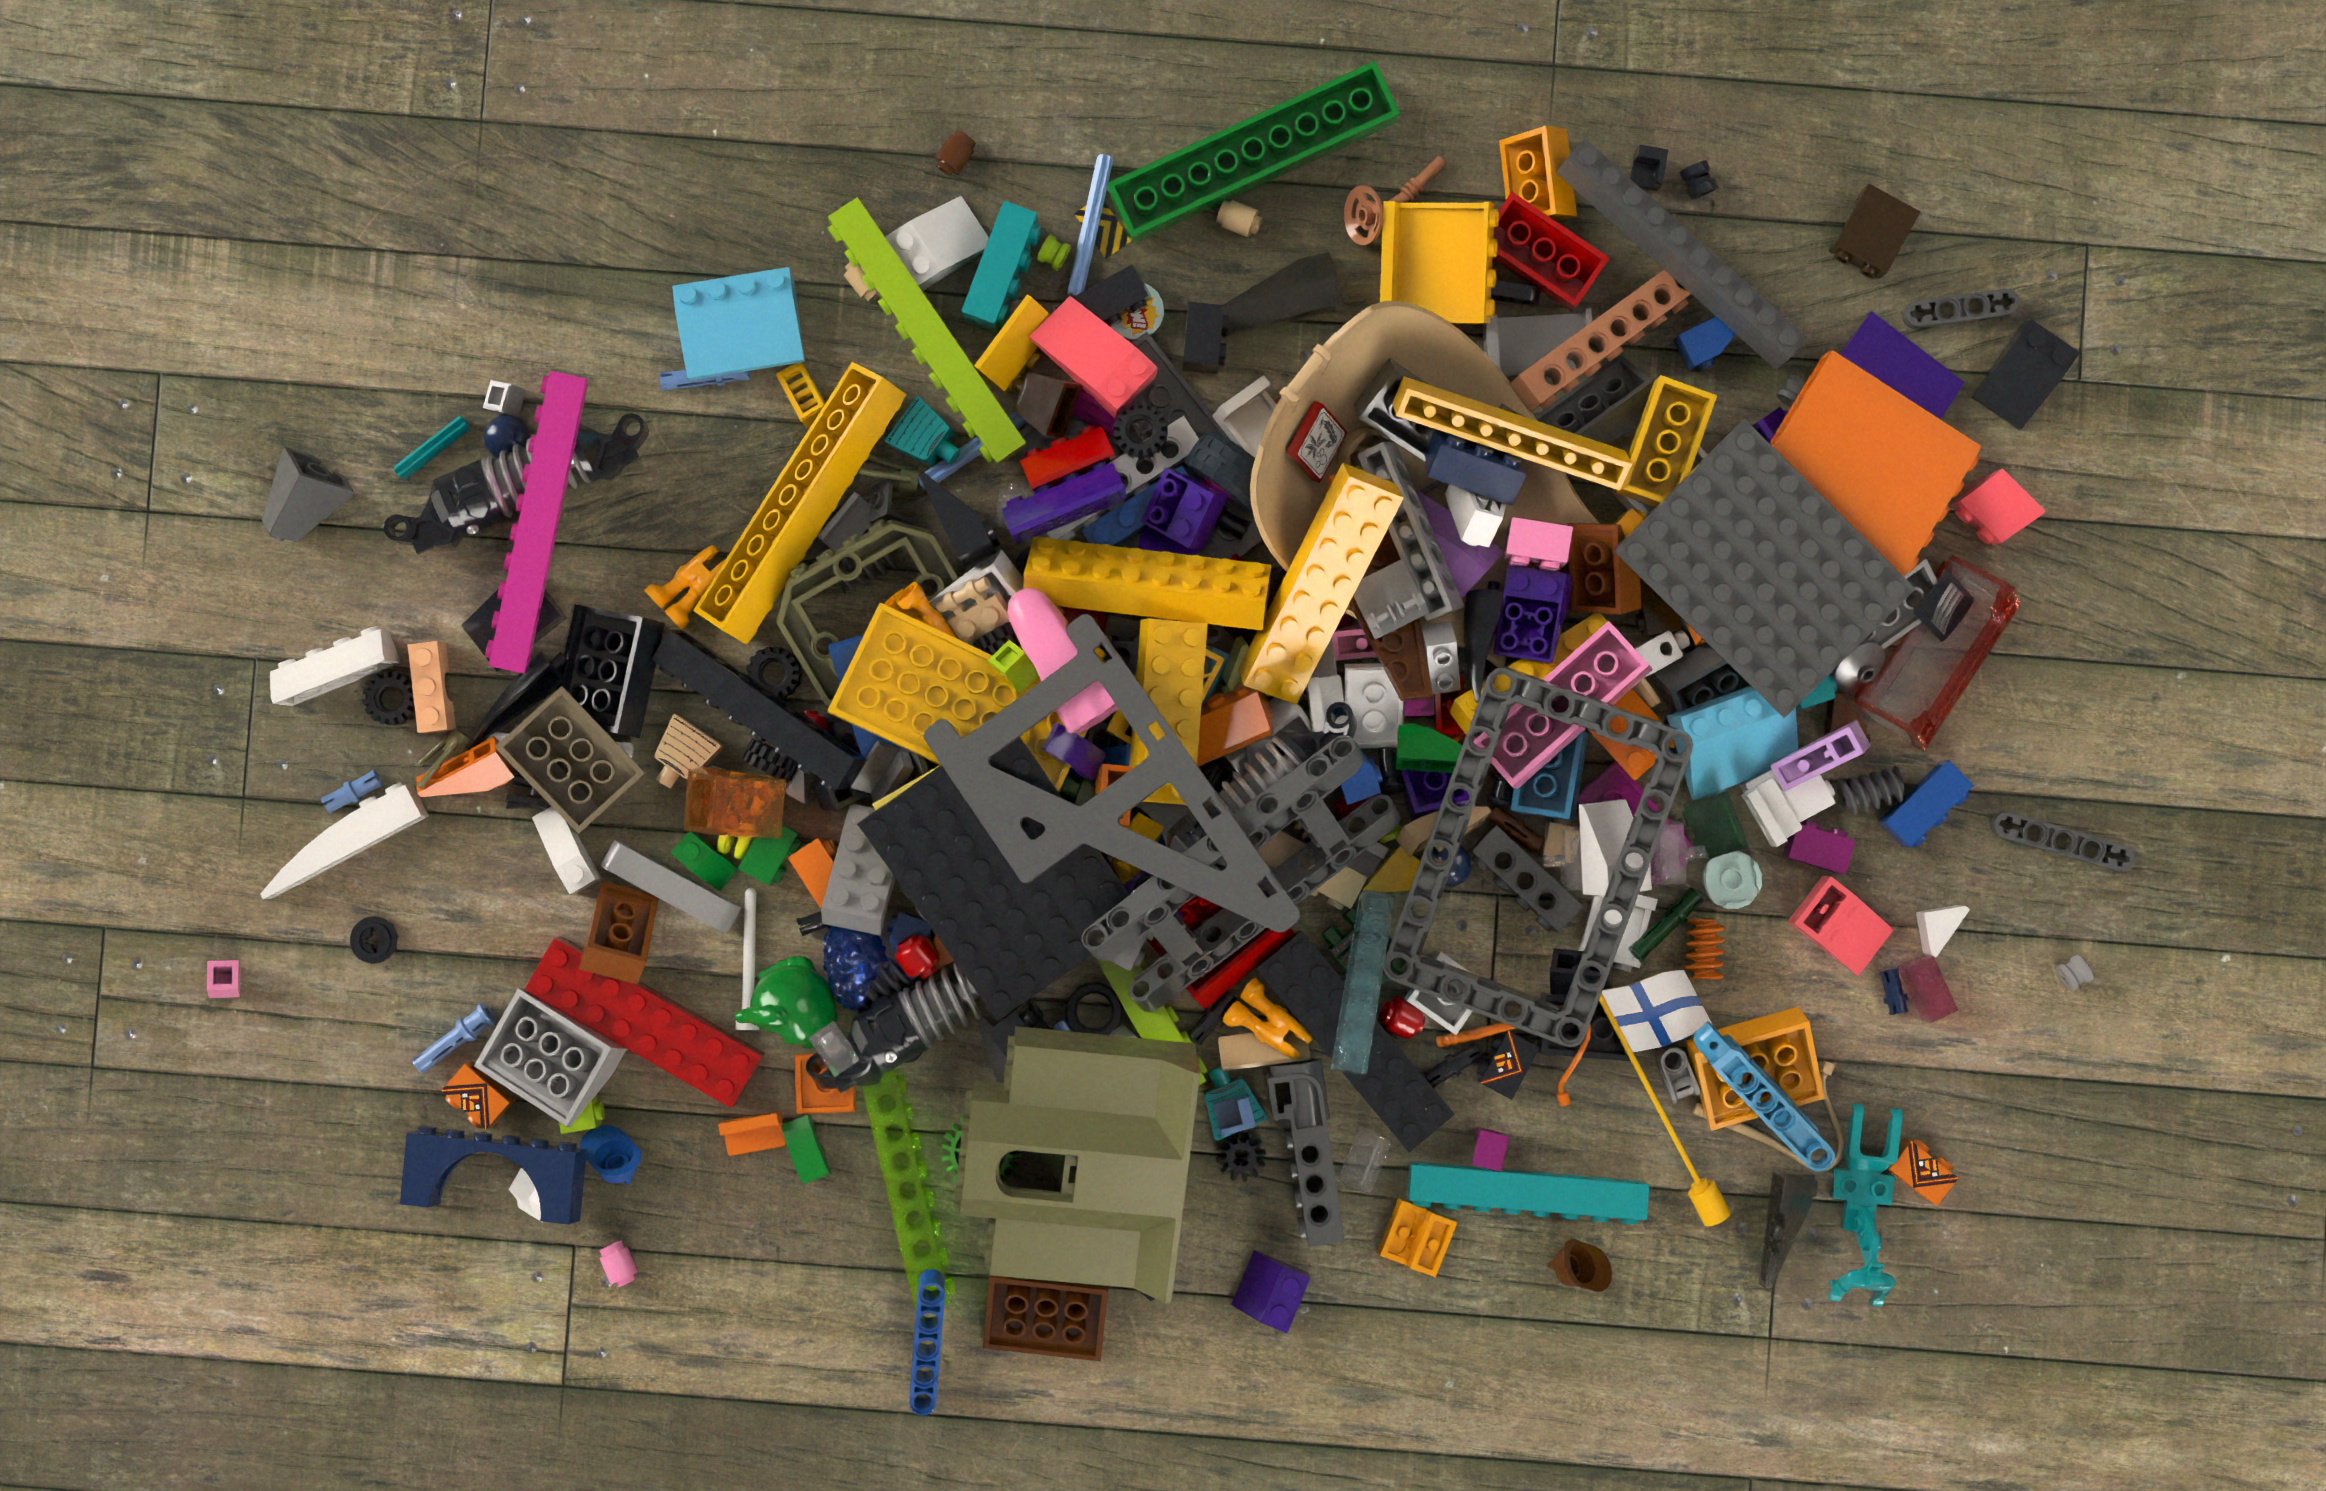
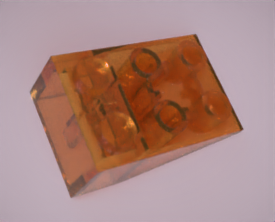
M705 766L688 771L683 830L711 835L781 838L786 779Z

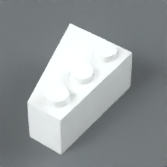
M1449 484L1445 496L1461 541L1470 546L1481 545L1489 547L1503 519L1506 504Z

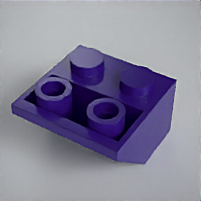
M1165 467L1140 522L1189 549H1204L1229 495L1201 480Z

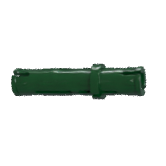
M1690 887L1674 904H1669L1666 907V912L1628 948L1631 954L1642 962L1678 925H1683L1687 921L1690 913L1704 901L1701 894Z

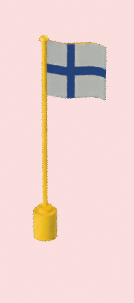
M1684 970L1660 972L1630 985L1602 990L1599 1002L1695 1181L1691 1184L1688 1195L1705 1226H1714L1723 1222L1730 1216L1731 1211L1714 1180L1699 1178L1633 1053L1666 1046L1693 1035L1707 1021L1711 1023Z

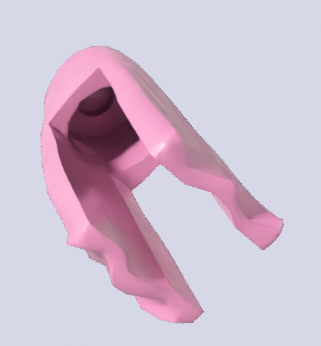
M1032 587L1024 588L1012 595L1008 602V618L1022 649L1035 665L1039 677L1043 681L1077 655V648L1066 633L1069 623L1048 596L1038 589ZM1096 681L1058 708L1056 712L1070 734L1075 732L1081 735L1094 725L1104 721L1110 714L1119 710V708L1103 685Z

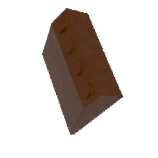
M989 1274L983 1348L1101 1362L1109 1286L992 1276Z

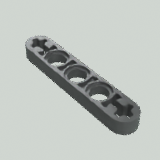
M1997 813L1990 822L1992 832L1999 838L2106 869L2125 871L2132 867L2135 860L2134 852L2126 845L2016 813ZM2008 817L2009 824L2020 826L2019 831L2006 829L2003 832V827L1999 826L2000 820H2006ZM2031 825H2037L2041 830V837L2035 842L2027 837V829ZM2060 833L2066 834L2070 840L2068 847L2064 850L2059 849L2055 844V838ZM2089 841L2094 842L2098 847V852L2093 858L2087 857L2083 851L2084 845ZM2121 851V856L2125 857V861L2119 862L2117 865L2116 859L2104 856L2106 852L2120 853Z

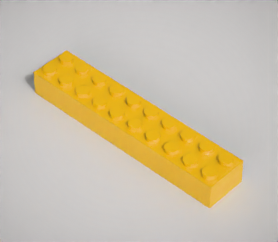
M854 362L850 364L693 610L694 612L746 645L749 643L785 587L787 578L791 576L790 571L797 567L805 558L807 550L814 539L821 533L823 525L830 514L836 509L839 500L846 489L852 484L858 470L868 459L871 450L878 439L884 434L887 425L894 414L900 409L907 394L884 377Z

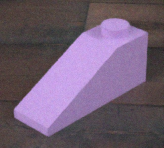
M1856 719L1776 761L1770 766L1785 792L1863 754L1871 745Z

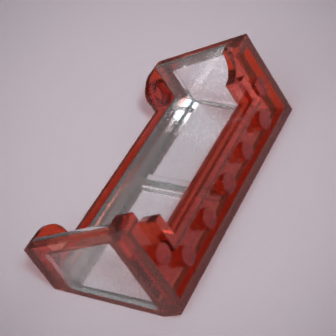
M1951 555L1947 562L1943 561L1940 564L1936 577L1939 580L1944 569H1947L1974 597L1973 604L1965 617L1943 642L1923 623L1917 625L1905 634L1874 682L1870 681L1867 684L1863 683L1855 694V704L1859 711L1922 752L1926 750L2020 608V602L2014 586L1954 555Z

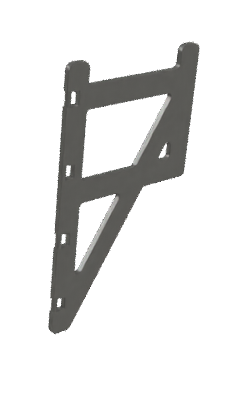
M1083 614L1067 626L1066 633L1077 648V655L968 736L961 738L953 725L944 719L936 721L925 730V742L1021 882H1032L1078 847L1087 844L1275 932L1283 933L1300 920L1301 913L1298 907L1277 880L1272 870L1092 616ZM1101 644L1112 657V659L1104 664L1094 651ZM1096 681L1103 685L1149 752L1148 757L1081 806L1070 803L996 769L990 764V760L995 754ZM1155 721H1157L1166 734L1165 737L1158 741L1148 728ZM1170 783L1223 856L1227 867L1223 871H1218L1120 825V817L1162 786ZM1210 798L1221 812L1220 815L1213 819L1203 806ZM1028 817L1042 823L1045 827V832L1037 839L1032 840L1022 827V820ZM1265 877L1277 892L1269 898L1258 885Z

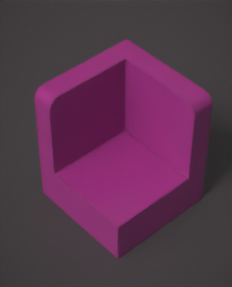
M1477 1127L1474 1136L1477 1142L1472 1164L1501 1172L1509 1136L1505 1133Z

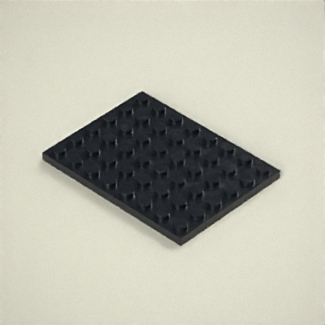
M1021 737L991 758L990 764L992 767L1064 799ZM942 765L857 824L997 1020L1093 956L1082 943L1083 932L1131 895L1102 852L1087 844L1078 847L1032 882H1021ZM1028 817L1022 820V827L1032 840L1037 839L1045 832V827L1042 823Z

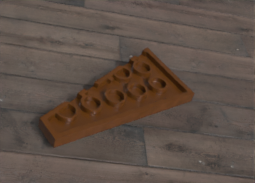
M1388 529L1363 578L1401 560ZM1352 597L1349 604L1400 701L1431 698L1433 692L1419 618L1375 640L1354 597Z

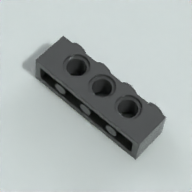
M1492 825L1469 850L1474 855L1471 861L1482 871L1488 868L1495 875L1492 880L1505 892L1509 888L1515 893L1517 897L1514 901L1526 912L1531 908L1539 916L1536 921L1548 932L1551 929L1560 932L1583 907L1581 903L1497 825ZM1500 852H1505L1509 856V864L1504 869L1498 868L1495 864V857ZM1522 872L1528 873L1531 877V883L1526 889H1521L1516 881L1518 875ZM1548 892L1553 899L1552 905L1547 909H1542L1538 903L1539 896L1542 893Z

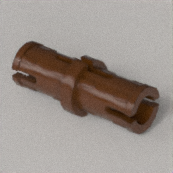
M1497 804L1494 805L1491 813L1486 818L1487 821L1497 825L1502 831L1507 833L1506 835L1511 839L1514 838L1530 849L1532 853H1535L1544 842L1545 838L1524 825L1523 819L1520 817L1516 819ZM1507 821L1508 823H1510L1511 825H1513L1515 828H1517L1519 831H1521L1522 833H1524L1526 836L1521 835L1520 833H1518L1516 830H1514L1512 827H1510L1509 825H1507V824L1504 823V822Z

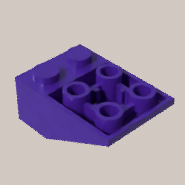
M1508 565L1493 654L1553 663L1569 605L1573 576L1565 573Z

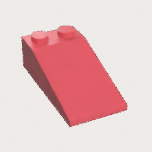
M1071 296L1029 336V339L1076 383L1083 385L1082 388L1114 418L1157 375L1158 367L1137 347Z

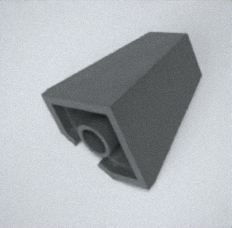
M284 447L262 516V522L268 534L279 541H284L285 539L293 542L299 541L353 495L354 491L346 477L337 471L331 475L326 468L320 465L321 461L312 455Z

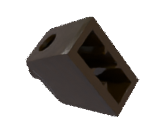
M1029 372L1025 379L1018 377L1012 383V393L1019 396L1015 405V411L1041 434L1064 437L1083 385L1047 374Z

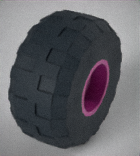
M1215 431L1204 434L1188 454V468L1201 481L1228 494L1227 500L1244 511H1252L1250 482L1255 457L1227 437Z

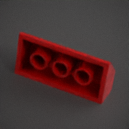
M1511 192L1498 211V226L1494 227L1493 239H1497L1498 250L1497 256L1493 257V259L1532 286L1540 288L1541 292L1573 312L1610 258Z

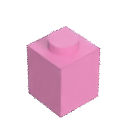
M239 960L207 961V993L209 998L240 997L241 967Z

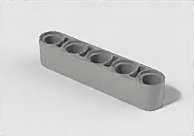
M614 839L600 865L609 872L727 934L742 908L730 899L617 839Z

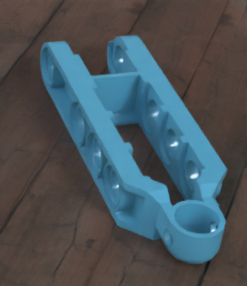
M1708 1021L1702 1025L1693 1035L1695 1046L1708 1059L1723 1080L1811 1170L1819 1172L1828 1169L1834 1162L1835 1153L1828 1142L1819 1134V1130L1814 1122L1729 1034L1722 1036ZM1747 1072L1751 1073V1080L1748 1083H1743V1076ZM1764 1092L1770 1093V1098L1767 1102L1760 1101L1761 1095ZM1815 1150H1825V1154L1820 1160H1811V1154Z

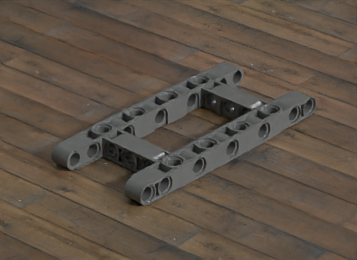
M1347 735L1338 736L1292 772L1284 775L1233 814V817L1257 850L1276 836L1275 834L1294 820L1299 822L1309 836L1311 842L1272 871L1295 905L1393 830L1401 819L1398 809L1387 795L1370 797L1339 822L1336 821L1322 800L1356 774L1364 762V756L1352 737ZM1208 835L1182 853L1218 871H1223L1227 867L1225 859ZM1153 875L1136 888L1131 895L1091 924L1083 932L1082 943L1097 960L1107 961L1111 958L1114 959L1150 931L1168 953L1134 978L1129 987V995L1143 1011L1153 1012L1199 977H1202L1266 927L1223 908L1192 932L1176 912L1178 908L1192 899L1195 894ZM1266 877L1258 883L1268 898L1277 893Z

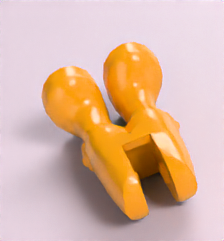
M714 545L702 550L688 563L680 566L670 582L663 586L650 584L644 589L650 598L664 610L684 588L690 587L685 596L664 611L681 630L688 625L689 613L699 602L725 561L720 562L711 571L705 567L719 553V549Z
M917 582L911 583L905 590H899L884 603L899 612L959 639L942 614L932 607L925 596L923 588Z
M1257 977L1253 978L1242 991L1240 998L1249 1006L1264 1014L1268 1022L1259 1019L1240 1001H1236L1230 1006L1222 1022L1230 1027L1244 1026L1254 1032L1255 1037L1260 1043L1267 1044L1285 1056L1297 1060L1301 1053L1292 1044L1284 1041L1283 1038L1291 1031L1295 1037L1309 1044L1313 1037L1289 1014L1287 1008L1274 1005L1265 996L1263 982Z

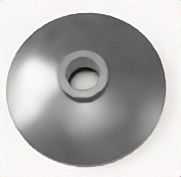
M1864 641L1855 648L1833 671L1837 688L1844 692H1853L1868 685L1878 675L1885 659L1883 648L1874 641Z

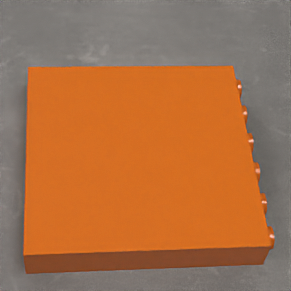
M1833 350L1821 356L1769 443L1903 577H1905L1907 572L1910 573L1916 567L1919 561L1918 553L1922 547H1926L1932 540L1934 526L1947 515L1949 501L1952 496L1955 497L1963 488L1964 482L1962 479L1967 471L1970 472L1978 463L1979 456L1977 454L1982 448L1978 443Z

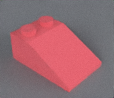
M2003 468L1976 479L1951 504L1956 509L1955 513L1958 518L1967 524L1970 523L1977 530V536L1984 543H1991L1993 546L2004 542L2045 512Z

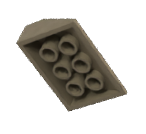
M563 686L555 691L495 746L508 762L578 834L645 774L637 763Z

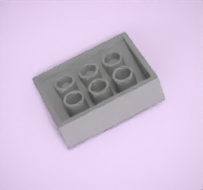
M518 988L474 1067L566 1127H570L613 1075L627 1049L524 989Z

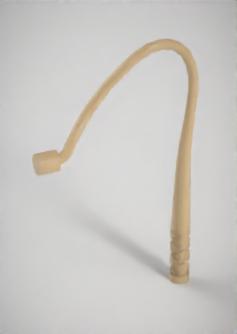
M1825 1060L1820 1069L1825 1097L1823 1101L1838 1141V1151L1834 1162L1828 1169L1824 1170L1828 1171L1837 1166L1842 1159L1844 1141L1835 1112L1827 1095L1825 1084L1827 1076H1831L1835 1065ZM1696 1103L1692 1113L1706 1119L1702 1104ZM1742 1122L1726 1127L1763 1142L1809 1168L1787 1147Z

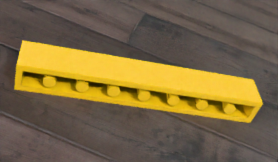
M1403 376L1392 403L1395 414L1398 417L1619 491L1632 465L1625 450Z

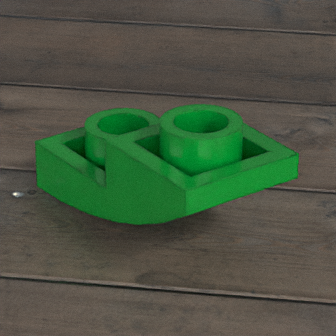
M805 1115L782 1124L781 1128L802 1184H807L830 1175L831 1172L825 1150L818 1142L812 1117Z

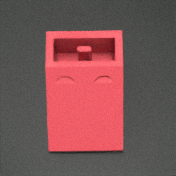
M1822 876L1787 921L1789 925L1856 976L1861 974L1894 930L1855 894L1831 876Z

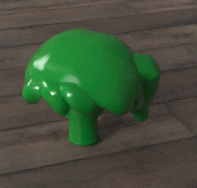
M791 956L784 960H779L767 969L761 970L758 973L760 981L751 997L750 1007L735 1013V1020L738 1023H751L770 1033H779L785 1044L802 1045L801 1047L805 1049H814L821 1046L826 1036L834 1032L835 1023L838 1021V1014L835 1010V996L827 980L817 972L811 959L805 956Z

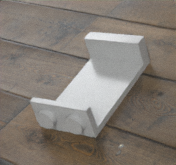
M1591 308L1585 309L1582 313L1504 318H1497V314H1495L1493 318H1490V324H1482L1484 353L1506 377L1518 376L1597 318L1596 316L1592 317ZM1589 343L1590 349L1598 353L1596 346ZM1567 359L1568 365L1576 369L1574 362Z

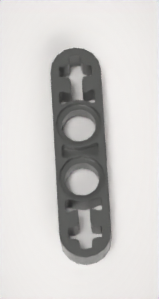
M1998 289L1916 300L1904 308L1902 319L1908 327L1920 329L2003 318L2017 310L2019 297L2011 289ZM2003 296L2006 301L2010 300L2011 304L2006 307V310L2002 305L1994 306L1990 309V303L2001 300ZM1971 299H1977L1981 302L1983 307L1980 314L1974 315L1969 311L1968 303ZM1948 303L1953 307L1954 312L1951 318H1943L1940 315V304ZM1915 307H1917L1918 312H1926L1931 309V315L1923 316L1919 319V322H1917L1916 317H1911L1910 313L1915 310Z

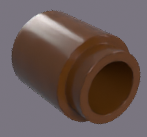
M957 130L954 135L950 134L934 157L938 162L936 167L948 176H951L952 173L959 175L974 153L975 141L960 130Z

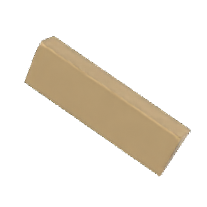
M1289 1031L1283 1040L1288 1044H1292L1301 1053L1300 1057L1294 1060L1271 1046L1260 1043L1255 1037L1254 1032L1218 1038L1222 1071L1309 1060V1045Z

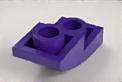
M1059 723L1054 724L1042 747V750L1056 761L1070 766L1084 778L1094 780L1106 756V753L1075 732L1070 734Z

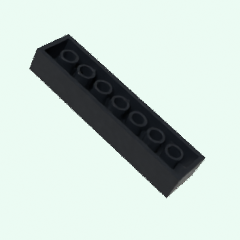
M1301 930L1297 931L1294 936L1255 967L1408 1152H1411L1455 1115Z

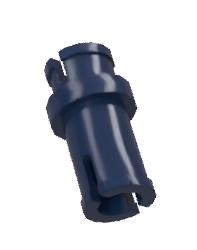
M1898 968L1879 972L1886 998H1883L1884 1004H1888L1889 1015L1909 1012L1905 1001L1908 1000L1907 993L1904 994Z

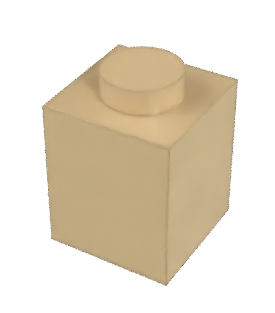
M1554 819V823L1546 822L1543 835L1545 839L1541 845L1539 856L1572 863L1579 828L1572 827V821Z

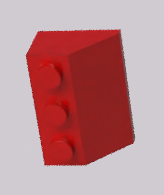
M1090 425L1078 431L1079 436L1068 439L1065 436L1051 443L1052 447L1041 451L1040 448H1036L1024 454L1025 458L1020 460V463L1032 491L1047 484H1050L1051 488L1062 484L1061 479L1070 474L1078 473L1079 476L1089 473V467L1105 461L1106 464H1109L1115 460V453L1103 427L1096 428L1095 425Z

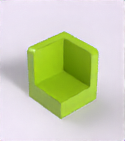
M1010 640L987 660L995 670L1007 678L1018 693H1022L1039 677L1035 665L1024 650Z

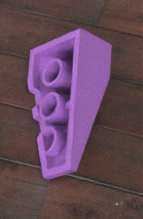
M1416 489L1462 598L1504 552L1493 542H1491L1489 547L1481 545L1470 546L1461 541L1452 513Z

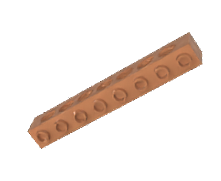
M1665 270L1661 271L1519 374L1510 383L1511 387L1530 412L1539 406L1545 410L1558 400L1555 394L1561 390L1565 394L1571 391L1580 383L1577 378L1583 374L1587 378L1602 367L1599 362L1605 358L1609 362L1624 351L1621 346L1629 342L1632 346L1646 335L1643 332L1644 329L1651 326L1654 330L1667 320L1665 314L1670 310L1676 314L1688 305L1689 302L1686 299L1692 294L1685 288L1679 287L1676 280ZM1655 296L1662 300L1663 305L1656 301ZM1633 311L1640 315L1641 320L1634 317ZM1611 327L1617 329L1619 336L1613 334ZM1589 343L1596 346L1598 353L1590 349ZM1567 359L1574 362L1576 369L1568 365ZM1544 375L1550 376L1554 385L1547 383Z

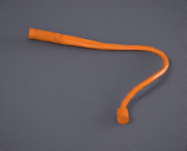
M1502 1022L1459 1031L1456 1035L1450 1033L1436 1036L1437 1046L1441 1048L1515 1029L1516 1027ZM1589 1025L1577 1054L1558 1084L1559 1093L1556 1096L1561 1107L1571 1104L1568 1091H1564V1085L1588 1045L1591 1025Z

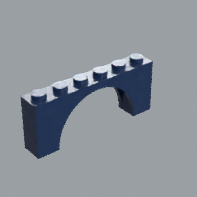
M419 1126L417 1131L407 1133L400 1204L427 1208L439 1205L445 1184L454 1169L463 1160L477 1152H492L513 1160L528 1174L539 1197L540 1221L568 1225L580 1221L587 1149L577 1148V1143L559 1142V1145L555 1146L548 1145L549 1140L530 1139V1143L520 1142L521 1137L504 1135L502 1139L492 1138L493 1134L487 1132H475L474 1136L464 1135L465 1130L446 1129V1133L436 1132L437 1127Z

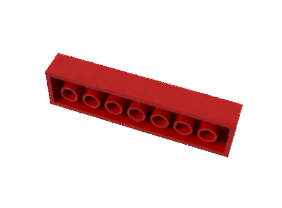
M562 936L553 938L526 985L525 991L724 1105L732 1108L737 1104L765 1055L763 1051L640 981L638 984L580 970L579 966L583 948Z

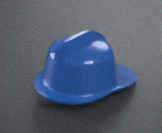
M610 1125L599 1126L588 1131L580 1142V1148L587 1149V1162L599 1173L604 1181L613 1184L624 1182L626 1185L631 1183V1177L636 1172L637 1166L641 1161V1151L622 1130Z

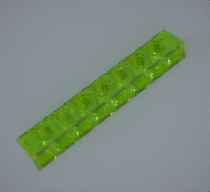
M893 1069L883 1075L879 1084L862 1086V1091L916 1312L918 1279L924 1270L935 1269L940 1271L945 1277L944 1305L951 1303L952 1295H955L956 1291L953 1278H947L945 1266L949 1265L946 1249H940L938 1237L942 1236L941 1226L938 1219L933 1220L931 1208L935 1207L933 1193L931 1190H926L924 1179L928 1178L925 1161L920 1162L917 1150H921V1143L918 1132L913 1133L910 1121H914L911 1103L906 1104L903 1092L908 1091L904 1074L899 1075L898 1069ZM888 1094L895 1098L896 1107L894 1109L887 1110L882 1106L881 1098L883 1095ZM895 1123L902 1127L903 1136L901 1138L895 1139L889 1135L888 1126ZM897 1153L907 1154L910 1158V1165L899 1167L895 1162V1155ZM904 1182L914 1183L917 1187V1194L914 1196L905 1195L902 1192V1184ZM911 1211H919L924 1217V1222L920 1225H914L909 1221L908 1214ZM918 1240H926L931 1246V1251L927 1254H921L916 1250L915 1243ZM936 1286L926 1287L930 1291L938 1289Z

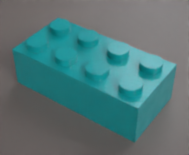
M1003 201L961 310L966 323L998 334L1000 328L1010 318L1011 300L1016 301L1022 286L1019 284L1021 273L1026 274L1032 261V257H1030L1032 245L1037 247L1043 231L1040 229L1041 223H1039L1036 212Z

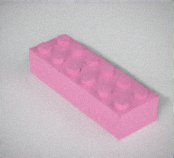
M1608 621L1543 680L1613 705L1653 669L1612 623ZM1558 695L1553 698L1552 705L1555 710L1563 712L1569 708V701L1565 696ZM1516 703L1510 708L1491 763L1512 787L1518 789L1586 728L1575 724H1567L1537 713V710ZM1483 732L1474 742L1477 746L1485 748L1490 744V737L1487 733Z

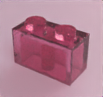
M1923 954L1897 966L1922 1021L1932 1023L1958 1011L1934 956Z

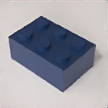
M1437 429L1434 430L1424 453L1428 477L1511 506L1526 476L1523 458Z

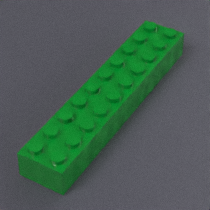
M1372 61L1108 182L1107 192L1131 244H1134L1219 205L1224 200L1232 199L1398 122L1400 112L1376 61Z

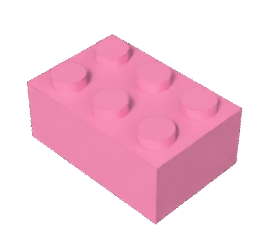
M1512 517L1507 528L1502 560L1508 561L1510 566L1526 568L1527 564L1537 565L1538 570L1552 572L1562 569L1567 564L1573 527Z

